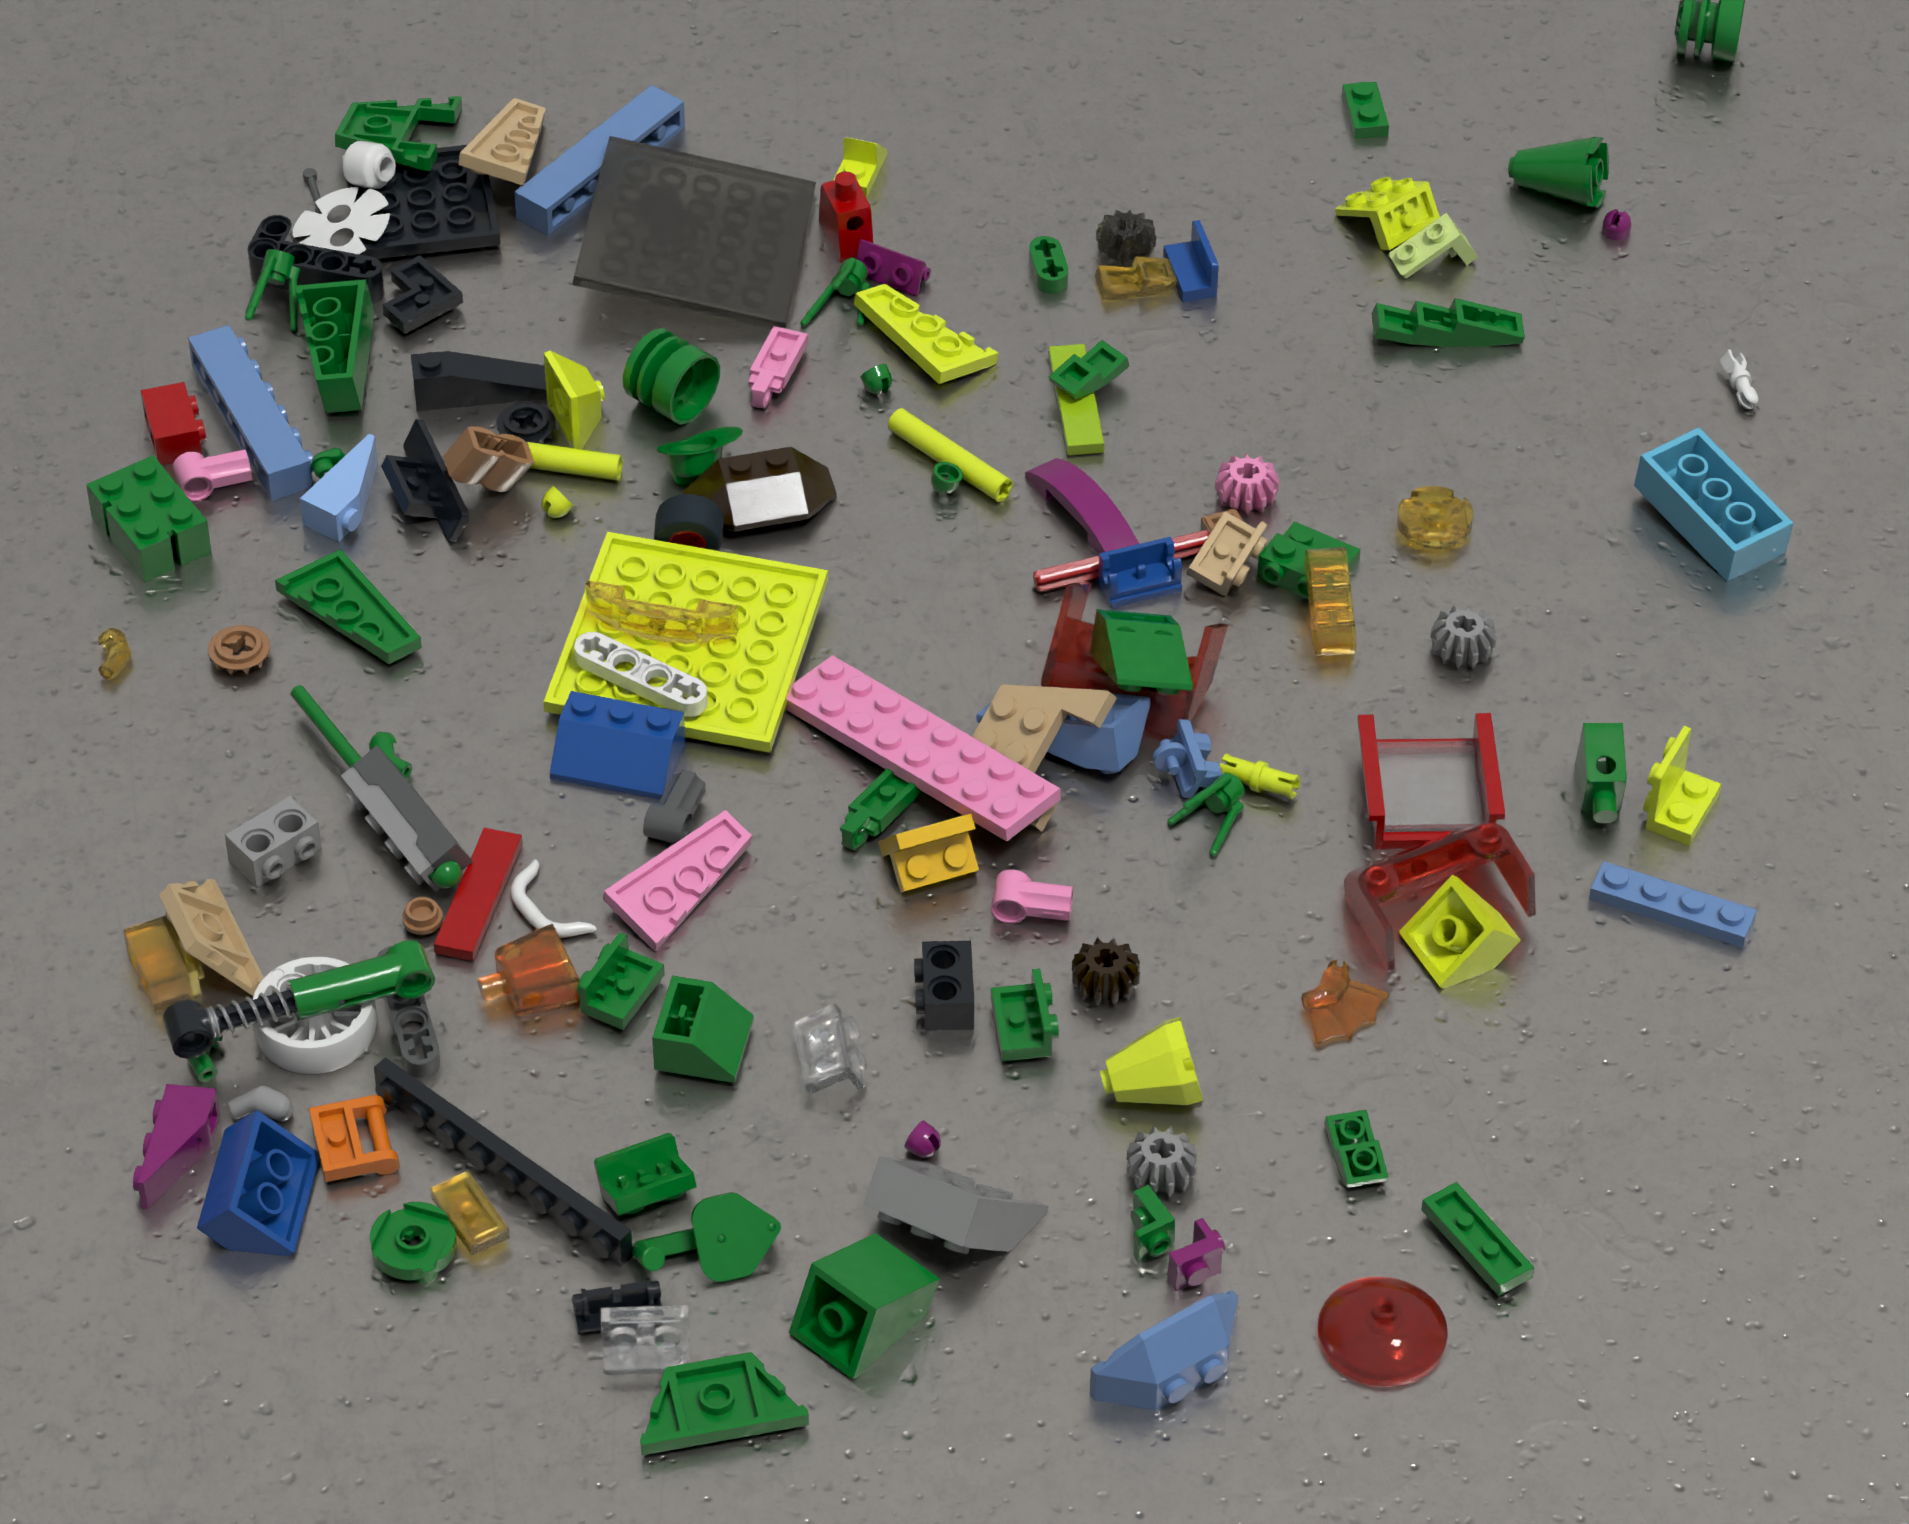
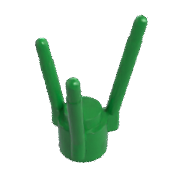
M274 249L266 251L261 274L245 311V320H252L267 282L275 285H284L285 280L288 279L290 329L292 332L297 331L298 297L295 286L297 285L300 268L293 266L294 256Z
M854 258L843 261L836 276L832 278L829 286L806 313L800 325L805 327L836 289L846 296L869 289L870 284L865 281L868 276V270L864 263ZM858 309L857 324L861 326L864 324L865 315Z
M1222 773L1210 786L1185 802L1183 808L1167 820L1168 825H1174L1204 803L1213 812H1228L1209 851L1212 857L1216 856L1236 816L1244 809L1243 804L1239 801L1245 794L1243 783L1231 773Z

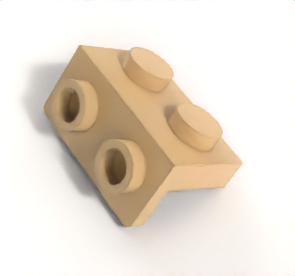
M1225 511L1189 566L1186 574L1226 597L1233 585L1238 588L1242 585L1250 570L1246 566L1250 557L1258 559V555L1265 548L1268 539L1264 538L1263 535L1268 524L1261 521L1255 529Z

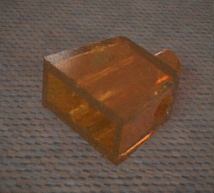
M553 924L542 927L497 948L495 951L496 973L478 978V987L484 1002L506 996L514 1014L519 1016L580 1005V995L577 993L579 977Z

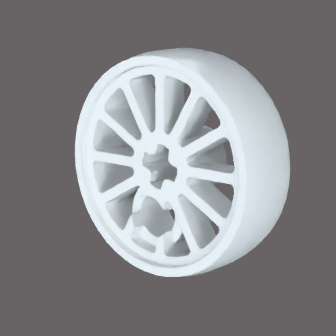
M305 957L292 960L271 971L260 982L255 990L253 1000L257 999L261 992L266 996L272 995L275 988L280 992L286 991L289 980L349 964L329 957ZM374 1000L300 1021L297 1020L295 1013H292L291 1019L287 1015L278 1017L277 1022L269 1019L264 1021L263 1026L259 1025V1023L252 1024L254 1036L262 1053L275 1065L301 1074L328 1073L351 1064L370 1046L377 1024L376 1003Z

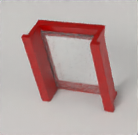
M1475 713L1473 738L1376 739L1374 715H1358L1357 722L1369 821H1373L1374 850L1494 847L1497 820H1505V807L1491 713Z

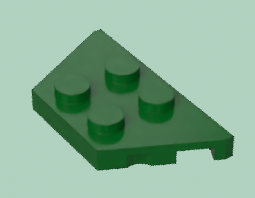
M752 1352L669 1366L664 1369L659 1384V1394L654 1398L650 1409V1420L647 1429L640 1438L641 1454L646 1455L809 1425V1414L803 1404L798 1407L786 1394V1387L775 1376L765 1371L764 1364Z

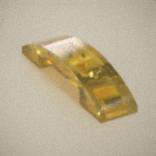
M587 580L585 585L587 611L617 630L640 638L668 643H707L736 637L739 631L737 605L700 599L695 611L626 599L625 586Z

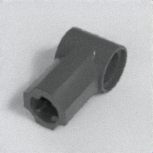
M682 770L681 773L672 776L659 803L652 802L646 812L643 825L644 836L675 844L691 833L693 815L706 792L705 782L695 772Z

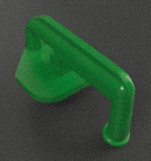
M729 1192L707 1197L698 1202L692 1211L691 1229L638 1240L632 1245L631 1252L646 1270L654 1272L661 1269L664 1265L665 1256L697 1249L699 1264L703 1273L711 1280L724 1282L749 1276L755 1271L779 1234L781 1224L774 1216L738 1193Z

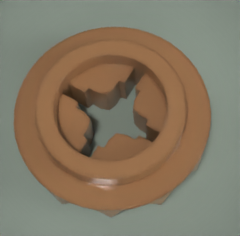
M247 625L231 626L219 631L210 640L208 645L209 660L214 662L217 670L227 669L230 675L234 674L237 670H242L247 675L251 667L261 669L263 660L270 658V642L267 635L258 628ZM245 644L246 651H242L240 655L235 656L233 653H237Z

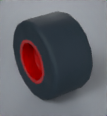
M681 494L668 498L659 505L657 510L654 540L719 551L722 545L724 523L722 511L713 501L703 496Z

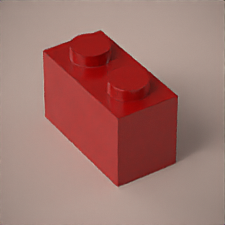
M180 382L140 390L144 417L158 462L161 465L174 463L178 456L186 452H197L202 455L200 442L207 441L205 427L202 419L195 420V417H199L197 400L195 395L188 396L185 383Z

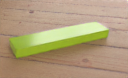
M1085 344L1049 346L1048 357L1051 373L1073 354L1082 358L1086 354ZM1054 384L1067 455L1104 453V439L1094 392L1074 399Z

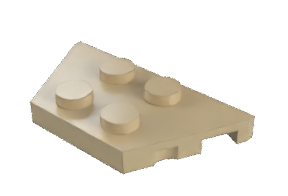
M207 879L201 886L196 881H188L185 884H168L159 894V897L167 911V919L173 924L180 938L179 943L182 949L254 996L255 990L264 977L216 880Z

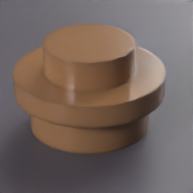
M417 897L407 903L402 913V922L404 927L413 934H430L441 926L443 913L433 899Z

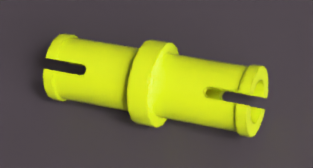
M1227 753L1222 757V761L1226 762V765L1220 763L1222 773L1235 775L1243 784L1248 785L1251 791L1259 793L1265 790L1285 796L1291 800L1296 797L1297 793L1293 789L1299 790L1300 775L1270 768L1267 762L1261 760L1254 763Z

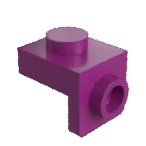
M1203 1218L1194 1221L1193 1243L1169 1253L1167 1279L1175 1291L1190 1285H1200L1208 1278L1221 1273L1222 1254L1225 1253V1245L1219 1232L1215 1229L1211 1230Z

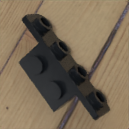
M416 419L403 444L407 457L386 455L381 467L404 515L437 518L448 541L456 542L462 530L468 524L469 512L457 490L456 484L452 477L449 476L445 462L424 420Z

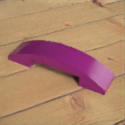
M1055 458L1025 472L1027 480L1045 499L1054 496L1088 532V544L1098 554L1139 544L1129 524L1116 505L1101 487L1077 466L1063 459Z

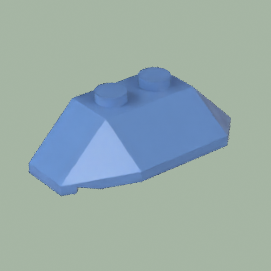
M1234 1291L1209 1295L1136 1335L1114 1351L1106 1362L1100 1361L1091 1368L1090 1396L1095 1401L1157 1410L1168 1403L1179 1402L1188 1392L1204 1383L1209 1384L1218 1380L1227 1371L1237 1320L1238 1295Z

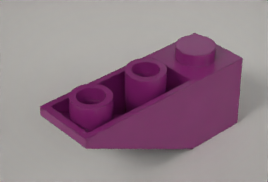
M166 1084L162 1100H156L153 1109L154 1128L152 1133L147 1132L144 1138L143 1165L136 1166L133 1176L134 1191H139L142 1209H149L211 1148L220 1118L216 1089Z

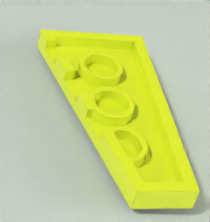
M882 284L855 293L854 305L938 384L997 364L999 355L997 351L990 347L983 350L974 344L975 338L964 331L959 335L946 327V320L936 314H923L919 311V304L888 285Z

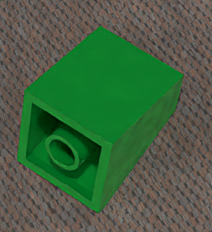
M874 1233L811 1263L788 1333L851 1379H855L928 1314L940 1278Z

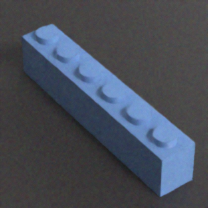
M653 85L635 96L627 105L618 112L613 113L609 119L596 129L590 131L587 136L573 147L568 148L564 154L548 166H545L537 175L526 182L524 186L521 185L514 192L516 219L547 236L551 235L685 129L684 101Z
M230 325L189 337L192 366L241 450L246 449L249 464L270 500L274 501L310 489L313 486L312 472L314 471L311 469L313 455L310 450H303L297 428H290L284 406L276 404L270 383L262 381L259 365L255 359H249L244 339L242 337L237 338Z

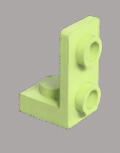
M1447 212L1389 253L1391 260L1404 279L1413 275L1445 251L1452 258L1459 255L1466 265L1478 258L1465 235Z

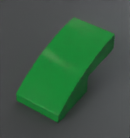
M1101 340L1082 358L1073 354L1048 377L1050 382L1074 399H1078L1095 392L1111 382L1129 367V362L1125 355Z

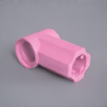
M246 449L206 458L197 452H186L178 456L173 463L178 486L192 502L206 499L211 495L214 488L252 480Z
M1002 871L997 875L990 909L991 914L1000 922L1008 924L1021 922L1026 916L1069 921L1074 886L1032 882L1028 875L1021 871Z

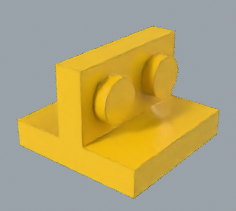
M971 813L895 834L878 842L882 857L888 855L891 857L901 893L979 871L968 833L976 829Z

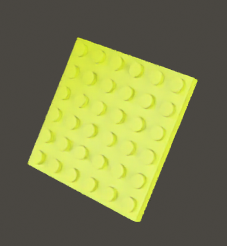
M607 532L544 698V712L561 715L571 691L667 709L578 666L575 660L574 649L576 639L584 633L597 632L689 674L705 684L707 687L708 706L700 715L694 717L684 716L685 737L771 753L787 705V697L795 681L828 583V570ZM620 662L614 668L624 672L633 669L635 665L631 662ZM653 677L647 681V684L653 687H660L667 683V680L662 677Z

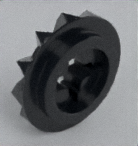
M525 402L514 404L503 410L497 419V431H499V434L514 435L526 442L543 444L544 439L553 438V431L556 429V419L552 411L537 403Z

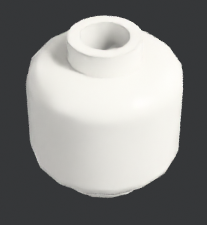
M356 141L348 147L342 158V169L346 180L357 187L380 189L391 180L395 173L396 164L393 155L388 147L380 143Z

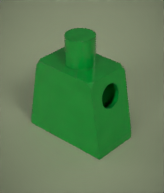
M1583 723L1575 761L1580 809L1584 812H1593L1594 820L1599 823H1610L1616 820L1618 817L1617 811L1621 810L1627 782L1623 723ZM1601 758H1606V761H1598V760L1601 759Z

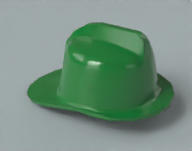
M739 427L716 428L682 441L660 445L656 450L661 454L667 455L675 483L680 485L690 484L717 459L722 457L723 446L741 437L743 430Z

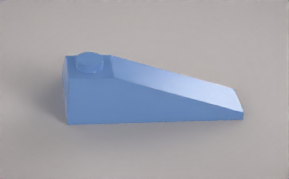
M1113 694L1117 699L1100 729L1067 715L1047 752L1083 768L1099 769L1100 772L1105 774L1120 772L1138 754L1150 708V697ZM991 703L976 714L978 723L982 720Z

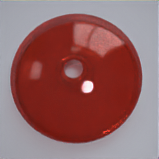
M1367 1277L1341 1286L1328 1297L1319 1313L1317 1336L1320 1348L1326 1359L1339 1372L1367 1385L1393 1387L1414 1382L1430 1373L1437 1366L1446 1349L1448 1329L1441 1308L1421 1288L1396 1278Z

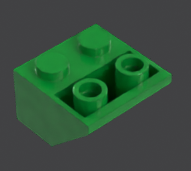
M672 975L652 1037L654 1070L735 1083L754 1022V1015L713 982Z

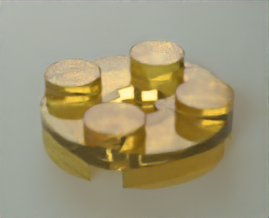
M1425 486L1417 488L1411 492L1410 498L1405 501L1403 498L1399 503L1397 515L1399 531L1406 537L1407 545L1413 549L1461 548L1465 545L1466 537L1472 529L1473 508L1470 502L1465 497H1463L1462 502L1459 498L1453 496L1454 490L1446 487ZM1430 515H1437L1439 520L1430 519Z

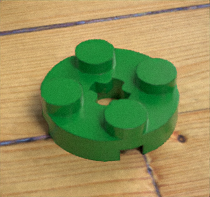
M408 1202L403 1204L404 1209L391 1213L390 1209L383 1212L375 1220L370 1231L371 1251L377 1270L402 1280H417L421 1283L435 1280L439 1275V1271L443 1270L452 1261L457 1248L455 1228L449 1222L448 1215L441 1208L425 1202ZM414 1236H419L421 1240L420 1244L414 1246L406 1245L403 1242L404 1240L411 1241Z

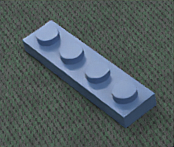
M1603 861L1591 886L1589 896L1591 900L1742 948L1745 945L1757 913V909Z

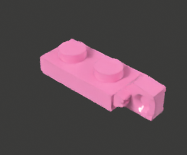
M773 326L750 368L748 386L752 387L751 406L765 409L771 400L772 392L780 394L782 389L786 387L809 344L807 333Z

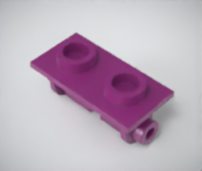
M863 239L860 240L856 259L867 267V278L907 293L918 295L921 280L926 282L931 274V269L926 267L924 261Z

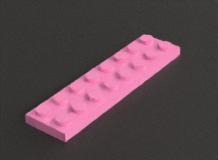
M833 655L792 684L787 697L785 708L787 711L884 769L892 770L894 775L908 783L912 782L916 785V788L961 815L971 813L975 823L1005 841L1011 839L1061 800L1060 788Z

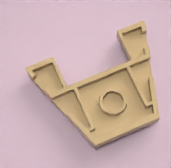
M1001 684L972 737L1035 773L1067 715L1100 729L1117 698L1106 690ZM1058 803L1030 824L1042 832Z

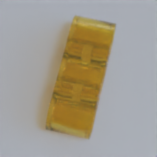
M1346 548L1307 549L1305 552V571L1315 656L1354 655L1356 653V630Z

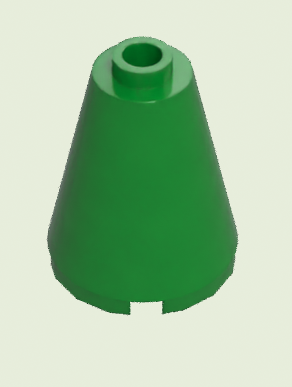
M1590 137L1518 150L1515 157H1511L1509 160L1508 174L1510 178L1514 179V183L1517 186L1587 207L1598 208L1602 204L1606 191L1600 190L1602 180H1608L1609 175L1607 143H1601L1604 139L1603 137Z

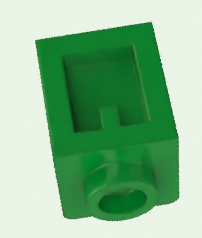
M1149 1185L1135 1190L1133 1210L1131 1211V1219L1137 1229L1134 1232V1256L1138 1262H1141L1151 1256H1160L1170 1247L1174 1246L1175 1219Z

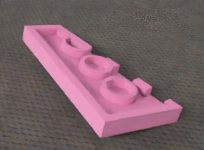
M724 810L604 890L603 900L656 953L751 845L752 835L727 810Z

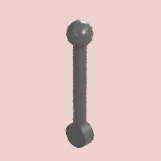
M312 168L305 169L303 171V180L309 182L314 201H317L321 198L316 184L317 172ZM316 205L315 212L322 214V212Z

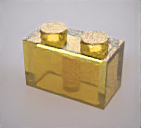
M166 915L123 930L128 958L155 1013L167 1009L178 1001L202 997L199 980L205 978L200 960L193 956L191 957L182 949L179 943L180 938Z

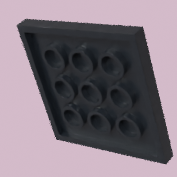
M467 145L437 148L438 157L430 171L395 163V173L391 180L382 188L373 189L381 193L389 204L371 214V216L389 213L390 218L387 227L377 241L359 238L366 248L360 255L381 259L501 245L489 175L477 174L472 172L470 168L458 165L460 152ZM346 180L347 188L357 187ZM358 187L355 202L370 188Z

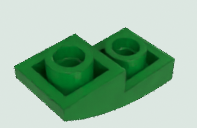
M1367 1109L1326 1116L1324 1121L1325 1129L1336 1164L1346 1187L1388 1181L1389 1176L1379 1140L1374 1139Z

